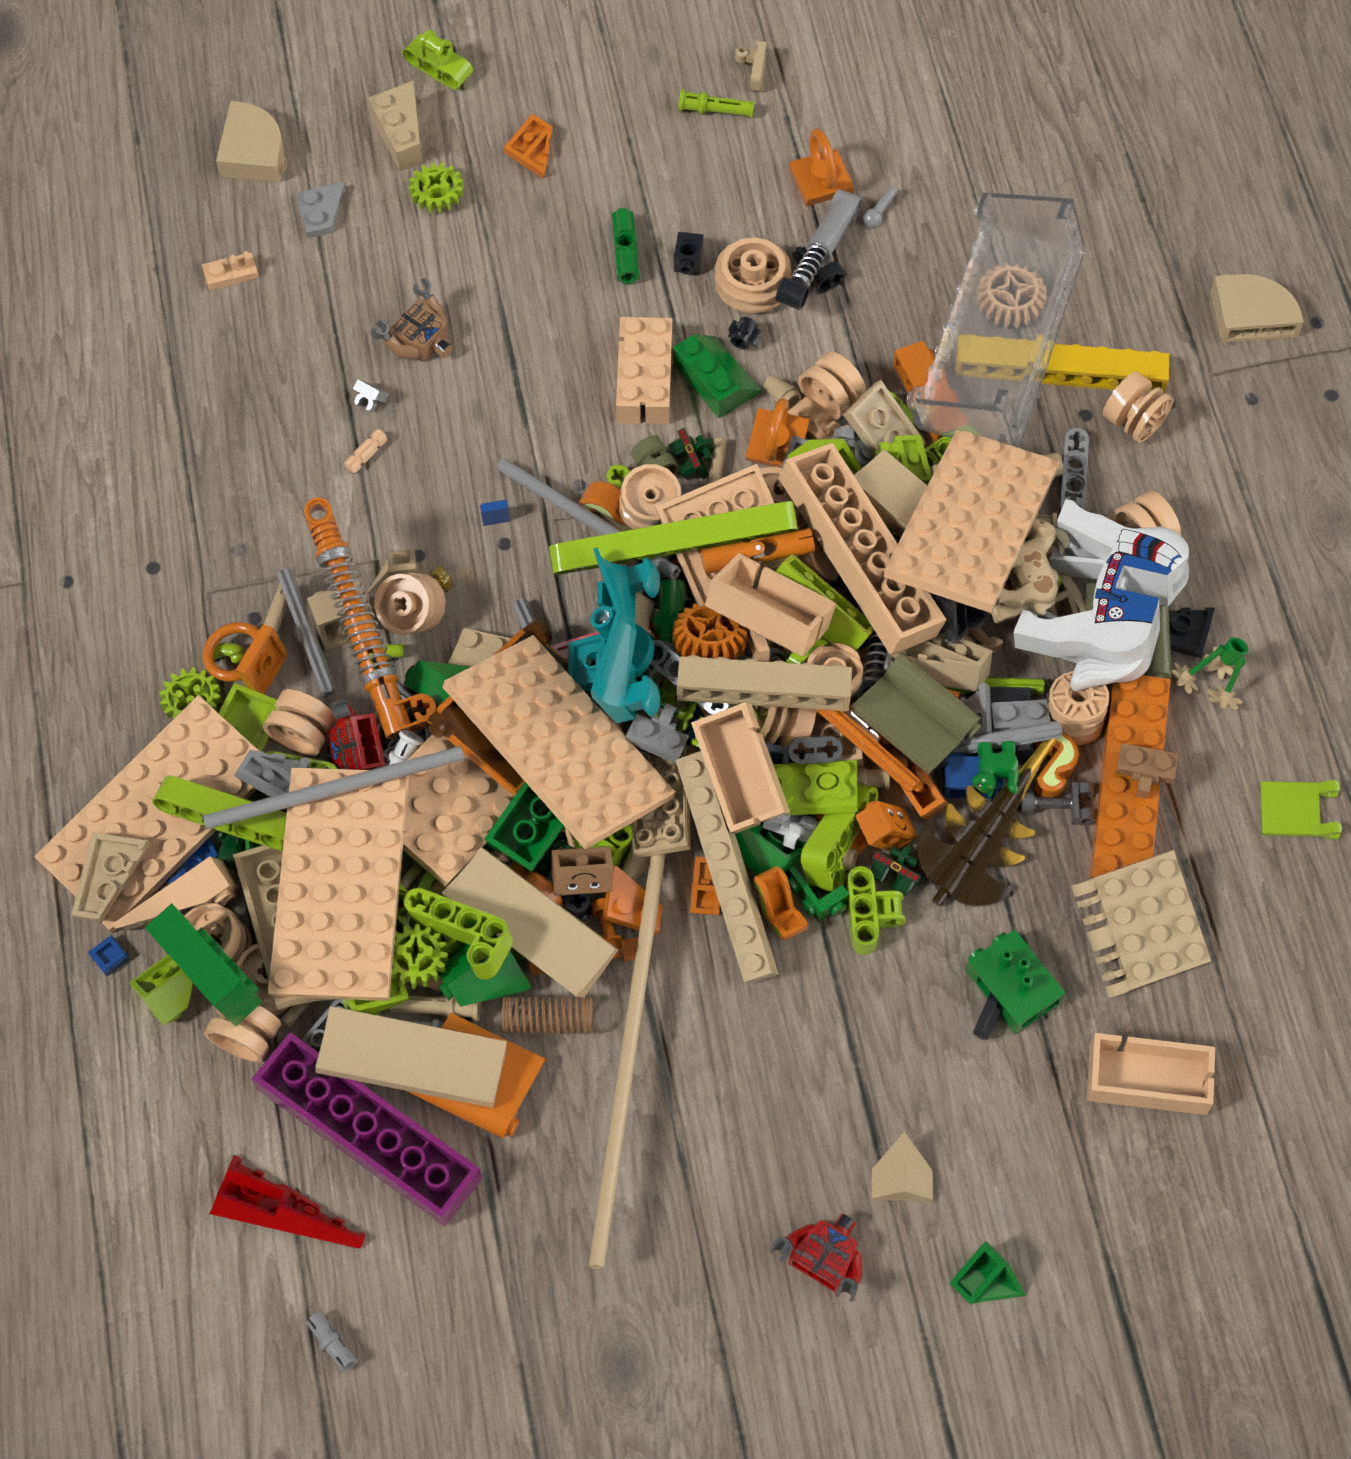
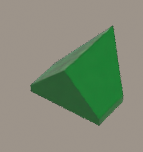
M987 1241L978 1248L949 1282L970 1305L1026 1296L1009 1263Z

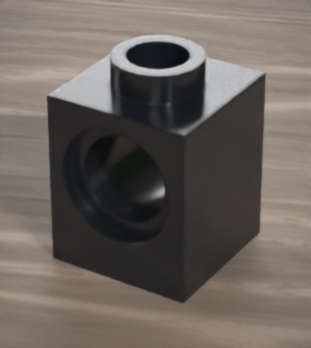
M678 231L674 252V272L686 275H699L704 250V234Z

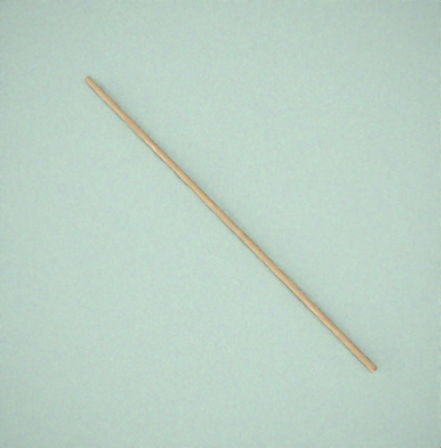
M724 438L714 439L716 448L712 452L713 458L710 463L707 484L722 479L727 441ZM691 603L688 608L692 609L694 603ZM677 701L676 709L686 710L688 701ZM673 716L671 722L677 725L679 720ZM666 854L651 856L589 1259V1267L597 1270L604 1269Z

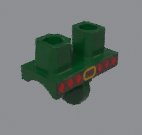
M682 428L677 431L679 438L668 446L676 460L688 454L689 459L678 464L680 473L686 480L697 475L704 480L709 476L702 457H704L705 461L711 460L713 458L711 453L715 450L716 445L712 439H704L703 435L696 437L697 443L695 444L692 436H688L686 429Z
M906 845L903 850L895 846L892 847L890 854L898 858L897 862L878 851H875L872 859L875 860L871 867L874 878L884 883L890 870L898 873L899 877L892 888L902 892L905 896L911 892L915 884L920 886L924 879L919 874L904 867L905 863L912 867H915L918 863V859L910 855L913 847L910 845Z

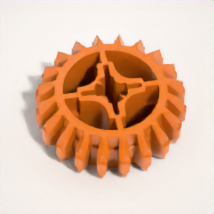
M705 603L703 606L694 604L692 609L685 608L683 613L678 614L672 627L673 645L677 653L682 654L683 657L696 655L701 658L716 659L718 657H725L730 660H736L738 656H742L748 643L747 627L706 607Z

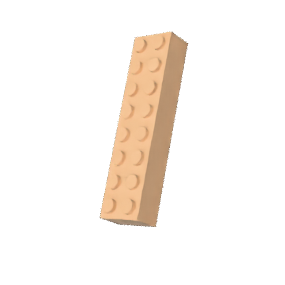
M830 443L787 459L778 477L890 656L935 638L946 622V618L929 592L884 577L885 568L898 544L834 444Z

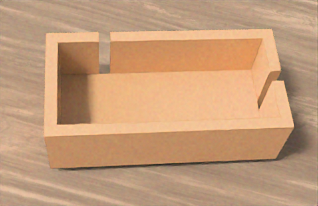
M620 317L616 395L617 423L641 424L640 405H645L646 424H670L672 318Z
M738 553L711 580L705 606L803 657L815 644V641H818L829 629L836 603L767 567H764L762 570L757 591L754 590L760 564Z
M744 702L691 723L731 833L747 830L760 825V821L768 822L790 813L763 735L755 732L760 727L751 704Z
M1094 1033L1089 1049L1086 1101L1200 1115L1208 1114L1213 1106L1214 1078L1212 1076L1215 1070V1047L1127 1037L1122 1052L1117 1050L1122 1042V1036Z

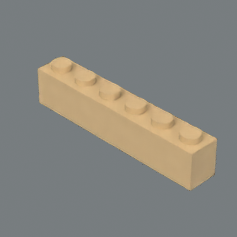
M696 655L680 656L677 701L741 704L746 702L755 706L849 711L852 667H844L839 664L825 666L813 663L793 664L784 661L762 662L755 659L730 660L725 657L714 659L701 658Z

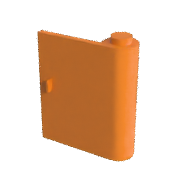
M450 1013L442 1029L507 1041L506 1056L494 1107L490 1108L410 1091L408 1093L502 1139H505L508 1135L513 1137L520 1123V1120L516 1119L518 1109L541 1070L545 1058Z

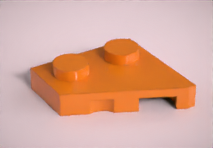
M532 113L504 146L503 153L543 179L553 127Z
M615 865L613 866V892H606L602 920L639 931L645 890ZM659 902L654 936L660 932L663 906Z

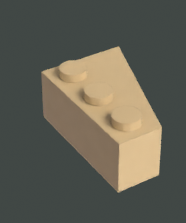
M408 82L367 98L370 117L399 171L423 163L414 82Z
M938 633L935 638L891 655V664L901 653H904L942 686L977 691V686L984 683L990 675L993 651L963 638L956 644L945 642V634Z

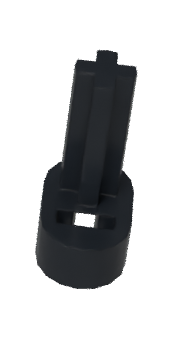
M798 246L796 251L792 253L793 258L798 264H800L804 254L807 253V249ZM831 262L817 270V274L810 284L817 293L823 294L840 285L845 280L847 272L839 262Z

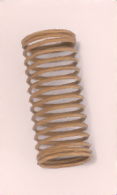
M505 996L503 998V1034H508L509 1031L514 1034L516 1028L518 1034H521L522 1030L527 1034L529 1027L532 1035L535 1033L536 1027L539 1035L542 1033V1029H544L545 1034H548L550 1027L551 1034L553 1035L557 1027L559 1035L562 1033V1029H564V1033L567 1035L569 1026L572 1035L575 1033L576 1026L579 1035L582 1033V1028L586 1035L592 1034V997L586 998V1007L585 998H582L580 1026L578 997L575 998L574 1023L572 1022V998H568L567 1026L565 998L562 997L560 1027L558 997L555 998L554 1025L552 1024V998L549 997L547 1027L545 1020V997H542L540 1027L538 997H535L534 1025H532V998L529 997L527 1028L525 1021V997H522L520 1028L518 997H515L514 1026L512 1025V997Z

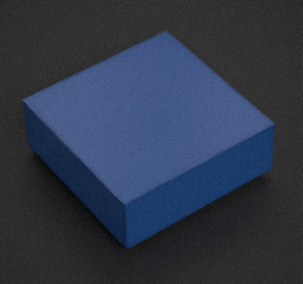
M507 500L480 504L483 526L510 522Z
M112 935L88 952L89 956L106 977L130 959Z

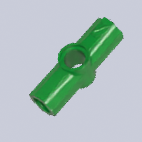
M620 208L612 213L617 281L625 285L633 284L640 279L634 212L627 208Z
M666 579L660 582V611L655 613L653 620L654 629L659 635L660 641L673 643L672 627L674 621H676L678 614L683 613L685 609V581ZM660 647L658 650L659 659H661L663 656L662 647Z

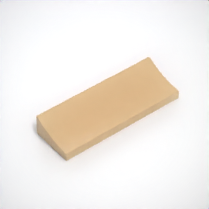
M883 449L873 460L855 473L854 477L881 519L902 536L927 485Z
M260 846L233 854L269 979L283 852L266 846ZM274 997L278 1010L308 1002L336 1000Z
M480 847L462 872L441 892L449 899L503 919L513 938L512 948L577 997L585 998L619 950L482 847Z
M330 1006L315 1069L316 1073L493 1108L506 1056L507 1041Z

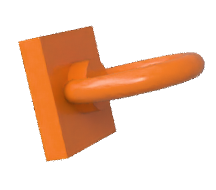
M813 129L809 135L811 156L789 162L790 172L806 207L832 200L838 189L854 193V186L837 149L832 150L826 134L821 129Z
M780 398L776 402L773 411L758 408L745 456L746 461L781 468L792 436L795 435L806 439L810 419L789 415L788 401L785 398Z
M234 622L218 628L210 635L204 645L202 659L206 670L213 677L228 682L242 680L247 688L265 695L289 654L273 627L263 624L259 630L256 626L249 623ZM234 633H244L251 636L254 640L246 650L236 670H224L216 665L214 650L223 638Z

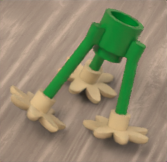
M1231 637L1225 645L1220 644L1218 648L1213 647V653L1204 655L1205 659L1192 669L1187 668L1186 665H1183L1181 668L1176 662L1173 663L1174 669L1171 670V673L1178 679L1176 684L1177 686H1184L1187 693L1191 694L1192 690H1199L1193 682L1196 680L1195 674L1211 663L1207 667V671L1217 670V676L1220 680L1224 678L1225 673L1231 677L1225 688L1218 686L1217 691L1208 689V693L1211 695L1209 701L1214 703L1220 702L1221 709H1225L1228 706L1233 710H1238L1237 705L1243 703L1241 699L1234 697L1236 693L1232 690L1241 668L1246 663L1243 657L1248 652V646L1242 639Z

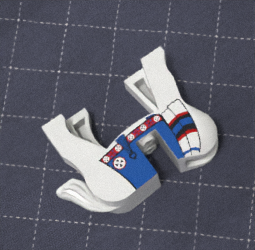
M1066 499L1058 517L1057 525L1058 528L1067 532L1070 546L1065 549L1064 556L1062 557L1055 546L1050 557L1051 569H1055L1057 574L1068 573L1073 577L1098 579L1094 593L1093 610L1062 617H1056L1046 611V616L1041 617L1034 611L1022 610L1014 630L1015 648L1056 658L1061 657L1064 660L1077 663L1070 681L1071 689L1074 691L1113 682L1135 680L1142 676L1151 664L1160 631L1159 605L1168 607L1188 581V544L1178 533L1165 527H1124L1102 515L1085 511L1074 501Z

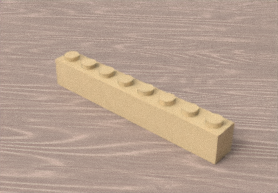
M699 751L676 760V764L743 980L746 983L752 984L779 975L735 833L729 831L702 752Z

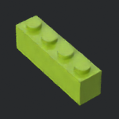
M791 554L775 571L836 603L829 629L822 635L832 644L841 643L857 651L874 631L863 613L794 554Z

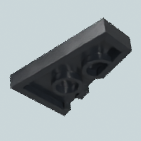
M1190 607L1169 610L1170 649L1202 658L1215 607H1205V610H1191Z

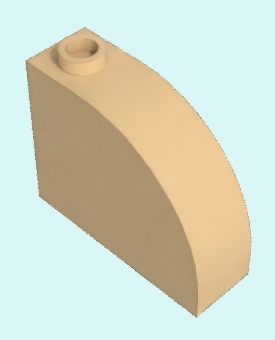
M230 101L216 159L220 177L280 182L281 173L286 171L287 161L279 126L267 111L253 104Z
M1223 274L1215 276L1210 292L1221 343L1299 336L1304 323L1301 309L1293 295L1282 285L1269 278L1252 274Z

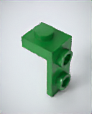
M793 865L788 867L787 878L790 890L793 894L798 893L802 898V905L809 916L814 915L820 923L829 916L836 917L846 910L849 893L843 885L818 900Z

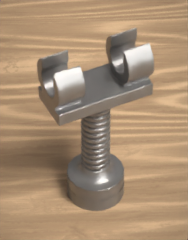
M1072 782L1069 789V799L1062 797H1035L1032 791H1027L1019 805V812L1021 814H1032L1035 808L1071 809V825H1093L1094 820H1096V811L1091 808L1079 809V799L1093 798L1094 784L1090 782Z

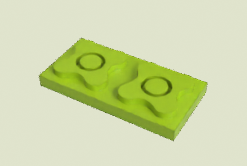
M857 760L809 764H773L790 813L787 815L858 812Z

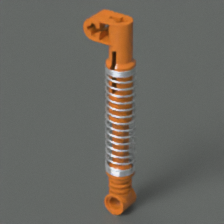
M312 498L305 505L304 515L316 546V561L319 567L325 568L321 574H332L324 582H335L327 590H338L330 598L333 600L341 598L333 607H344L336 615H347L339 623L345 625L342 631L348 633L346 640L351 641L348 648L354 649L352 656L357 657L355 665H359L361 668L358 673L363 674L361 679L363 687L371 695L386 738L399 737L401 730L413 732L429 726L430 724L427 720L436 711L433 698L426 694H417L402 699L396 684L398 676L393 667L394 664L388 662L391 656L386 654L388 648L382 645L385 639L379 637L382 631L377 629L378 622L373 620L375 614L370 612L372 606L367 604L369 601L368 596H364L366 589L361 587L363 581L358 579L360 573L355 571L357 565L352 563L354 557L350 547L341 538L330 503L324 498ZM321 510L326 513L324 518L317 520L311 517L313 512ZM353 565L354 568L352 570H348L347 566ZM356 573L357 577L355 579H351L350 574ZM355 581L360 582L358 587H354L353 583ZM358 589L363 590L361 595H357L356 591ZM360 598L367 599L364 603L359 601ZM369 606L370 608L368 611H363L362 607ZM384 684L389 699L385 700L380 685ZM409 706L412 713H415V722L413 723L410 722L405 709ZM422 706L423 709H426V715L422 716L420 712H417V707Z

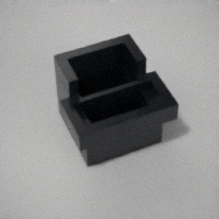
M930 593L946 618V622L939 633L945 634V642L956 644L969 633V627L979 629L989 620V612Z

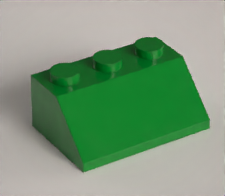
M694 334L673 346V365L718 419L761 393L758 385L716 336Z
M524 782L484 840L489 847L511 862L533 872L564 828V825L530 786Z
M760 821V825L735 833L745 868H749L757 875L778 866L787 876L788 867L793 865L796 868L801 862V853L806 842L797 840L794 849L783 846L784 835L762 828V821Z

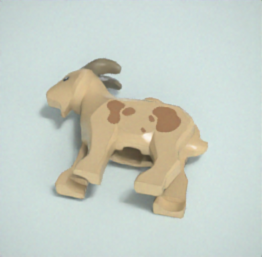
M1034 520L1027 535L1029 540L1024 542L1009 574L1014 591L1002 589L991 613L994 623L1015 618L1022 610L1034 611L1041 617L1046 616V611L1053 607L1055 603V596L1058 591V574L1055 569H1051L1045 554L1054 544L1058 549L1059 555L1061 557L1064 556L1065 549L1070 546L1067 532L1053 526L1049 522Z

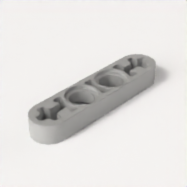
M1072 428L1065 435L1059 515L1066 499L1075 500V503L1080 508L1085 509L1089 435L1081 428ZM1073 438H1077L1079 441L1078 451L1073 450ZM1076 459L1081 462L1082 466L1078 469L1071 468L1068 465V461ZM1075 482L1079 484L1081 489L1073 492L1066 487V484Z

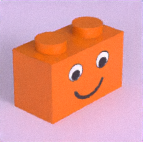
M872 801L863 807V811L855 815L870 846L891 851L893 846L902 849L918 838L904 808L881 801Z

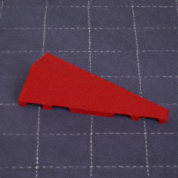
M233 1155L209 1213L210 1215L361 1249L366 1233H356L343 1226V1219L338 1216L334 1220L320 1212V1205L283 1183L278 1185L264 1178V1171L259 1168L255 1171L250 1170L241 1164L242 1158Z

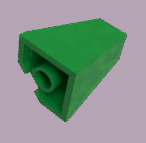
M418 660L415 665L410 666L407 670L403 684L417 694L429 695L433 698L435 705L439 707L449 697V694L443 689L444 681L470 668V666Z
M463 943L448 962L445 963L444 973L437 972L438 977L442 981V984L439 985L441 992L448 1001L453 998L460 1007L527 991L531 988L530 983L510 951L494 977L486 980L476 977L467 959V952L471 946L467 943ZM484 958V959L480 960L478 963H479V964L484 963V962H486L489 958Z

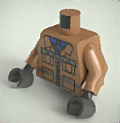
M426 278L421 279V283L425 287L424 291L419 289L416 283L413 285V292L418 296H423V300L418 298L390 328L386 321L379 320L376 325L382 332H379L375 327L371 330V336L375 339L382 338L384 340L383 344L398 358L418 359L424 362L434 353L446 358L453 349L452 344L447 342L448 322L434 294L430 295L431 283Z

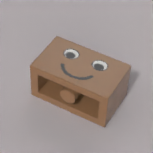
M610 846L552 850L554 896L613 892V863Z

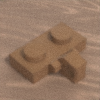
M1121 743L1116 773L1132 776L1131 780L1138 781L1136 797L1147 799L1151 784L1157 785L1158 781L1174 783L1178 754Z

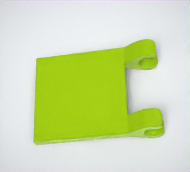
M1337 780L1323 782L1261 781L1262 835L1339 839L1342 832L1341 823L1328 822L1320 824L1319 795L1327 798H1336L1340 790L1339 782Z

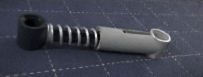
M841 189L836 191L828 212L807 245V253L804 254L793 275L790 278L784 277L776 293V302L802 310L808 298L810 282L813 281L821 264L830 258L851 221L854 222L858 217L863 197Z

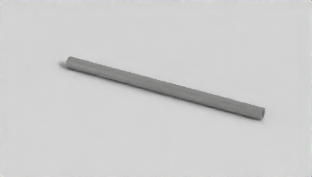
M501 459L499 461L497 469L597 533L606 535L622 532L508 460ZM662 556L649 559L655 564L658 571L671 579H676L680 574V568Z
M461 746L206 814L203 815L206 829H211L465 759Z

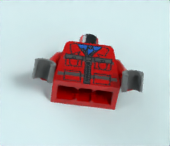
M346 699L331 703L337 722L336 727L328 732L330 746L327 748V756L330 760L334 761L337 769L369 770L386 766L374 713L357 715V712L347 705Z
M840 1214L833 1226L820 1220L816 1225L809 1223L791 1232L784 1238L776 1239L770 1252L772 1253L774 1250L780 1251L783 1254L780 1258L781 1262H784L789 1255L788 1264L833 1291L838 1297L841 1292L849 1293L851 1295L849 1301H854L862 1278V1255L856 1250L858 1242L849 1236L856 1225L852 1218L845 1214Z

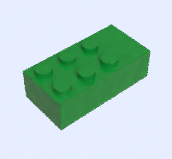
M172 903L144 927L212 1005L235 1027L262 1003L261 999L255 994L259 988L242 972V969L224 952V949L203 927L197 929Z

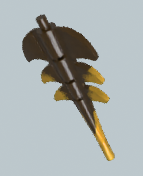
M1058 738L1042 741L1032 756L1018 770L1019 779L1017 786L1019 791L1016 794H1012L1009 791L1007 782L998 794L989 801L982 797L973 786L969 785L966 788V798L970 810L976 816L973 821L961 816L952 804L947 805L945 821L946 828L955 841L952 845L937 839L928 826L923 827L917 841L916 857L925 878L935 885L938 890L932 899L934 904L941 907L949 897L966 906L986 907L999 902L1011 892L1012 886L996 881L988 874L986 867L990 865L992 867L1006 868L1014 866L1025 859L1024 855L1016 854L1006 848L1001 839L1003 836L1014 840L1026 839L1035 834L1033 829L1021 825L1013 816L1043 759Z

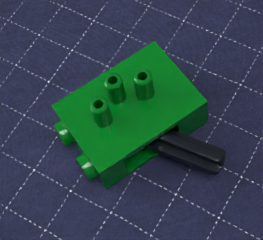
M1015 929L1008 934L1005 932L999 934L991 941L992 945L984 950L978 948L968 957L965 971L987 998L973 1030V1035L980 1040H988L999 1016L1002 1017L1016 1035L1060 1005L1065 996L1063 989Z

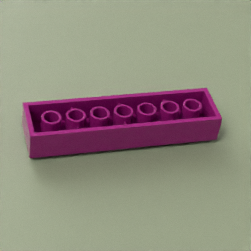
M290 1032L252 1078L256 1089L445 1227L482 1180L480 1168L359 1081L316 1073L315 1067L319 1053Z

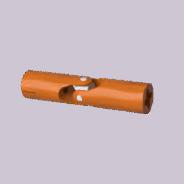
M810 528L754 539L749 543L736 542L701 549L700 553L704 572L709 574L721 571L738 553L757 563L788 558L791 554L800 556L814 553L815 545L812 531ZM763 543L772 545L775 548V552L765 556V546Z

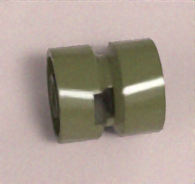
M657 435L642 439L631 451V457L638 467L644 464H657L667 468L674 475L679 470L677 462L668 453L666 445Z

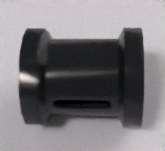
M570 894L565 896L564 904L566 910L581 922H585L591 915L589 894ZM580 903L581 908H576L574 904Z

